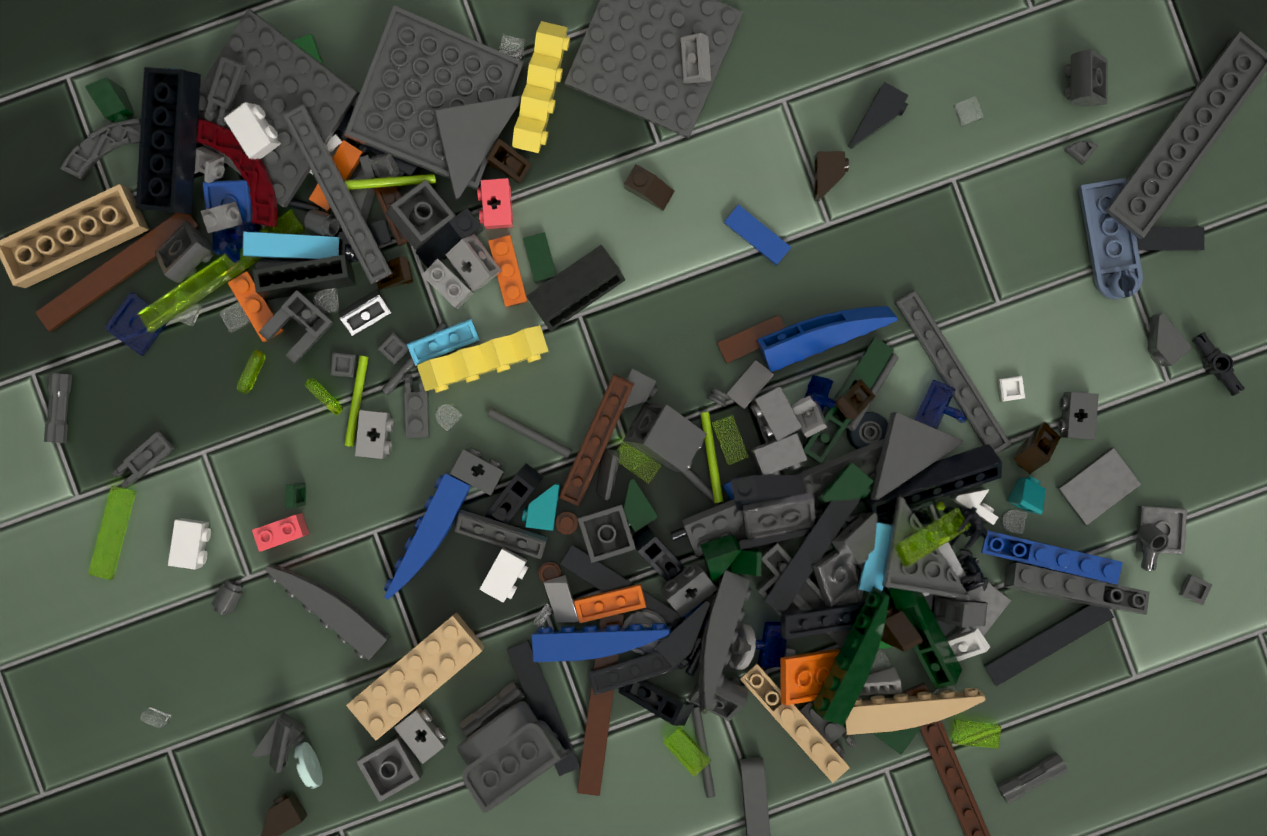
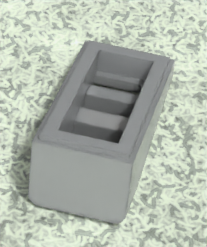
M895 667L869 674L859 696L901 693V681Z

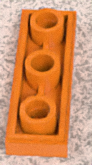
M345 140L342 141L333 156V160L344 181L350 179L360 162L359 157L364 155L363 151ZM317 184L309 200L331 212L332 209L327 203L328 201L322 189Z

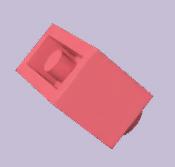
M509 179L481 180V187L477 188L478 201H482L483 210H479L480 224H484L486 230L514 228ZM495 199L500 203V205H497V209H493L490 205L493 204Z
M302 513L252 530L259 552L309 535Z

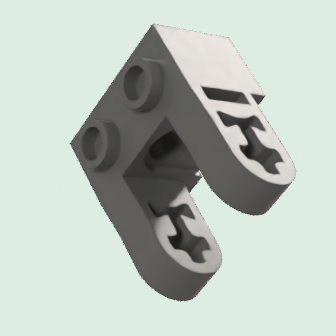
M297 290L259 332L269 341L291 318L308 332L285 356L293 364H296L333 325L329 318Z

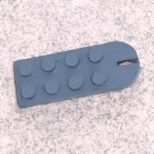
M1126 178L1091 183L1078 187L1095 286L1102 296L1112 300L1134 295L1138 292L1143 282L1136 236L1105 212L1108 205L1125 184Z

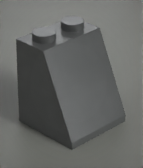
M645 402L623 441L667 468L685 473L692 465V459L696 452L702 447L707 433L667 404Z

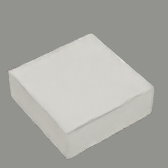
M1022 376L997 379L1001 402L1025 398Z

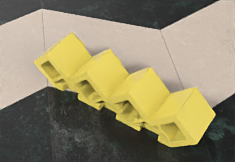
M541 21L537 29L534 53L528 68L527 84L521 97L520 113L514 127L512 147L539 153L541 146L547 143L548 132L546 127L549 114H553L556 100H553L557 82H561L563 69L560 68L564 50L568 51L570 37H567L568 27Z
M539 325L520 330L508 336L489 340L478 346L461 349L447 356L430 359L417 365L425 391L434 389L435 393L449 389L448 385L463 380L469 383L480 379L479 375L497 370V373L509 370V365L527 360L528 363L540 360V355L549 352Z

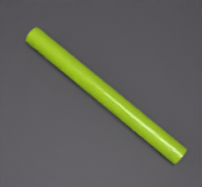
M435 174L346 180L345 183L348 189L352 190L417 185L425 180L430 184L436 183Z
M359 355L345 446L353 447L369 358Z
M709 412L700 413L703 431L707 433L704 441L714 503L723 502L710 414Z

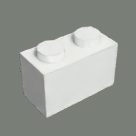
M245 102L224 119L250 159H261L281 143L277 138V131L266 121L263 109L259 105Z
M184 518L174 521L168 566L194 570L203 567L208 556L207 551H205L206 542L209 541L211 536L209 522Z
M503 547L479 590L503 603L506 598L511 599L517 589L514 586L517 578L522 579L529 568L525 566L527 559Z

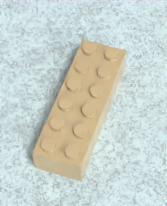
M119 184L0 240V259L13 286L27 288L147 232L149 228L140 209H136V200L131 189Z
M455 612L355 696L346 706L370 735L377 740L480 654L485 646L458 613Z

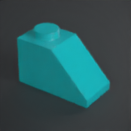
M1028 476L1027 479L1019 477L1007 502L1026 512L1041 515L1046 488L1040 486L1041 481L1031 476Z
M554 484L528 505V508H524L522 521L526 522V527L554 530L560 484Z

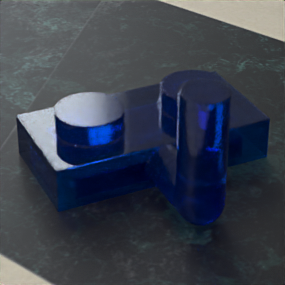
M250 221L213 232L212 251L216 255L225 253L232 262H239L240 249L243 248L244 232L259 233V225Z
M812 375L804 398L811 396L812 401L819 404L821 411H823L824 406L834 408L836 405L835 400L828 397L833 381L828 378Z
M933 379L914 420L938 429L944 414L955 418L959 423H965L967 418L960 410L948 406L956 389Z
M765 622L762 640H756L755 649H760L757 664L761 668L781 667V657H784L787 639L781 637V622Z

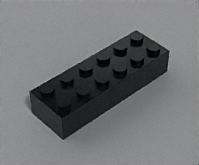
M144 67L136 209L192 214L201 74L183 69Z

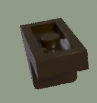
M499 138L496 139L486 156V160L491 168L501 170L517 183L522 182L532 163Z
M407 256L388 261L387 263L393 274L377 281L378 290L412 283L413 278Z
M860 379L836 399L834 403L846 418L853 420L861 414L876 396Z

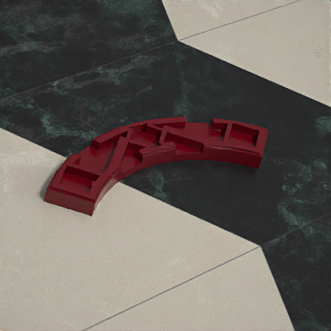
M199 119L197 142L213 147L228 156L243 178L246 179L251 191L252 223L277 227L278 212L275 190L262 160L250 159L232 130L215 122Z

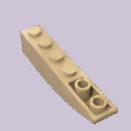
M757 663L740 678L832 783L850 768L847 762L795 704L787 706L781 704V689Z
M966 688L964 692L942 690L940 694L919 692L917 696H908V694L902 693L895 694L893 698L877 695L872 696L869 700H862L858 697L845 722L847 735L919 727L961 713L985 701V696L977 688Z

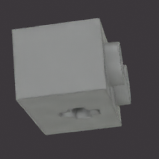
M475 234L460 240L446 254L451 265L459 272L465 284L472 291L486 286L502 271Z
M439 259L422 274L456 309H459L474 294Z
M359 410L355 456L387 458V454L391 453L392 442L388 441L389 431L392 432L394 427V418H391V413ZM375 428L376 432L380 433V438H376V441L375 437L371 436V432H375Z
M419 706L399 721L394 729L423 764L445 747L447 736L440 727L436 728L432 723L433 719L426 709L422 710ZM420 730L421 732L423 730L427 732L426 736L423 735L422 737L418 733Z

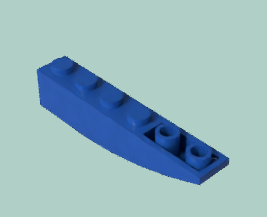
M888 306L843 310L798 322L759 338L757 341L763 361L769 371L773 372L792 363L802 361L814 354L822 353L836 345L844 344L856 337L866 335L878 328L886 327L890 323L898 321V319Z
M450 473L439 476L434 486L437 488L434 497L430 496L424 506L427 511L424 517L420 516L414 526V529L417 531L414 537H409L404 549L407 552L404 558L400 557L394 567V570L397 572L393 579L389 578L384 587V590L387 591L384 598L390 599L431 558L452 527L472 485Z
M987 530L988 534L984 538L981 553L1118 585L1123 562Z
M653 623L652 627H643V624H629V628H620L619 624L606 625V629H597V625L583 626V629L575 630L574 626H563L561 630H552V627H540L538 631L532 634L533 662L581 661L627 652L669 635L672 631V626H666L665 623Z

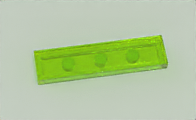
M111 486L88 575L113 580L136 491Z
M959 508L951 510L893 545L904 567L910 566L969 529L966 525L958 533L960 525L964 520Z

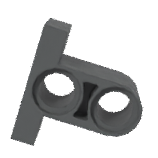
M935 597L933 614L937 621L958 627L985 626L988 603L976 600Z

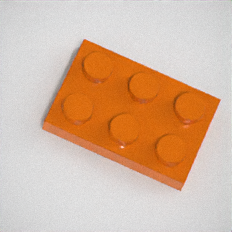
M840 649L781 657V704L787 706L814 701Z

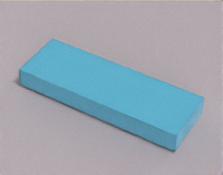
M470 318L407 343V346L416 366L477 342L479 337Z
M877 522L875 549L868 555L869 558L863 562L858 584L859 590L871 592L873 586L883 591L882 583L892 529L891 524Z

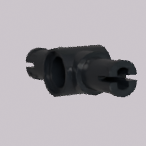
M1205 332L1200 333L1191 340L1203 355L1204 370L1214 375L1217 380H1221L1231 396L1237 395L1245 389L1233 373L1232 357L1222 353L1219 348H1215ZM1217 359H1218V360L1220 361V363H1221V366H1220L1219 369H1218V368L1216 367V365H1215V362H1216Z

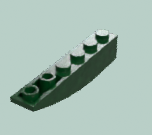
M873 338L824 412L823 416L827 428L809 436L802 445L805 455L817 463H823L851 421V418H846L835 405V400L860 379L871 389L894 351L893 348L878 338Z
M873 586L870 594L867 596L849 635L846 637L845 643L811 707L823 720L844 726L866 683L884 630L890 596Z
M888 587L895 607L903 611L922 638L923 642L913 648L934 688L939 689L956 685L962 668L923 593Z

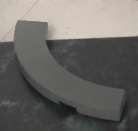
M135 118L118 123L114 122L94 131L70 152L60 169L84 180L93 165L109 152L125 145L140 143L141 119Z

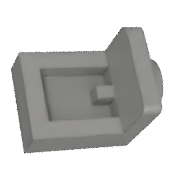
M203 146L196 149L195 170L205 174V182L211 183L223 177L225 156Z
M236 202L201 211L208 233L243 223Z
M811 396L802 398L791 405L806 437L827 428L821 408Z

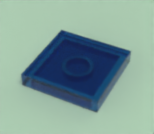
M131 292L104 329L139 355L144 356L171 319L136 293Z

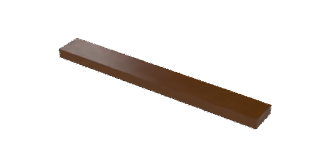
M174 214L36 311V315L46 329L52 332L156 259L155 252L185 221L189 222L196 229L200 228V225L192 214Z
M624 614L601 618L599 629H606V625L619 624L620 628H622ZM619 654L596 658L594 671L618 664ZM591 686L577 793L600 796L614 690L594 695Z
M924 682L903 691L908 696H917L919 692H929ZM942 721L920 726L921 735L964 835L990 836Z

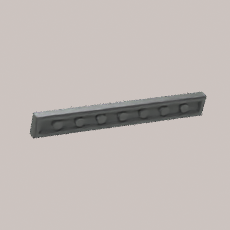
M302 104L282 114L370 283L373 284L393 274L306 106Z
M916 290L896 301L895 305L983 446L990 444L997 454L1011 445Z

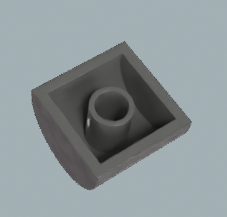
M1091 49L1072 54L1070 57L1071 64H1066L1065 66L1066 76L1071 78V86L1065 89L1066 99L1068 101L1071 100V104L1077 106L1108 104L1107 58Z
M185 221L155 252V255L164 275L175 282L181 283L185 278L190 279L196 274V267L201 262L206 263L212 258L213 247L199 230Z
M622 504L578 518L591 563L636 549Z
M724 677L721 687H717L715 693L718 696L716 706L713 710L710 709V712L730 721L744 707L749 690L742 686L743 682L740 679L732 677L729 680ZM698 679L689 701L700 706Z

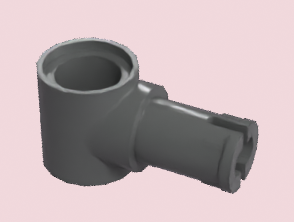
M1148 523L1143 525L1138 531V538L1143 542L1142 550L1144 551L1141 568L1146 571H1151V569L1154 571L1157 568L1158 555L1169 545V538L1154 524Z

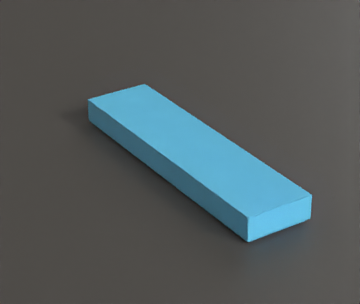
M244 232L243 256L310 260L339 256V237Z

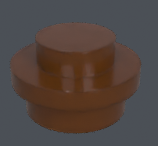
M566 511L558 515L556 528L562 534H572L576 531L578 518L574 513Z
M545 562L539 568L538 575L544 583V581L561 577V569L554 562Z

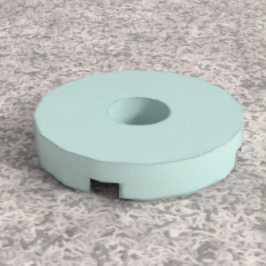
M303 742L298 744L294 749V758L299 757L300 762L297 764L298 773L306 786L311 789L321 786L323 780L317 755L309 743Z

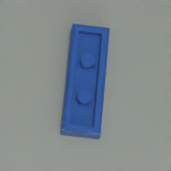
M739 204L724 222L726 226L776 266L791 249V246Z

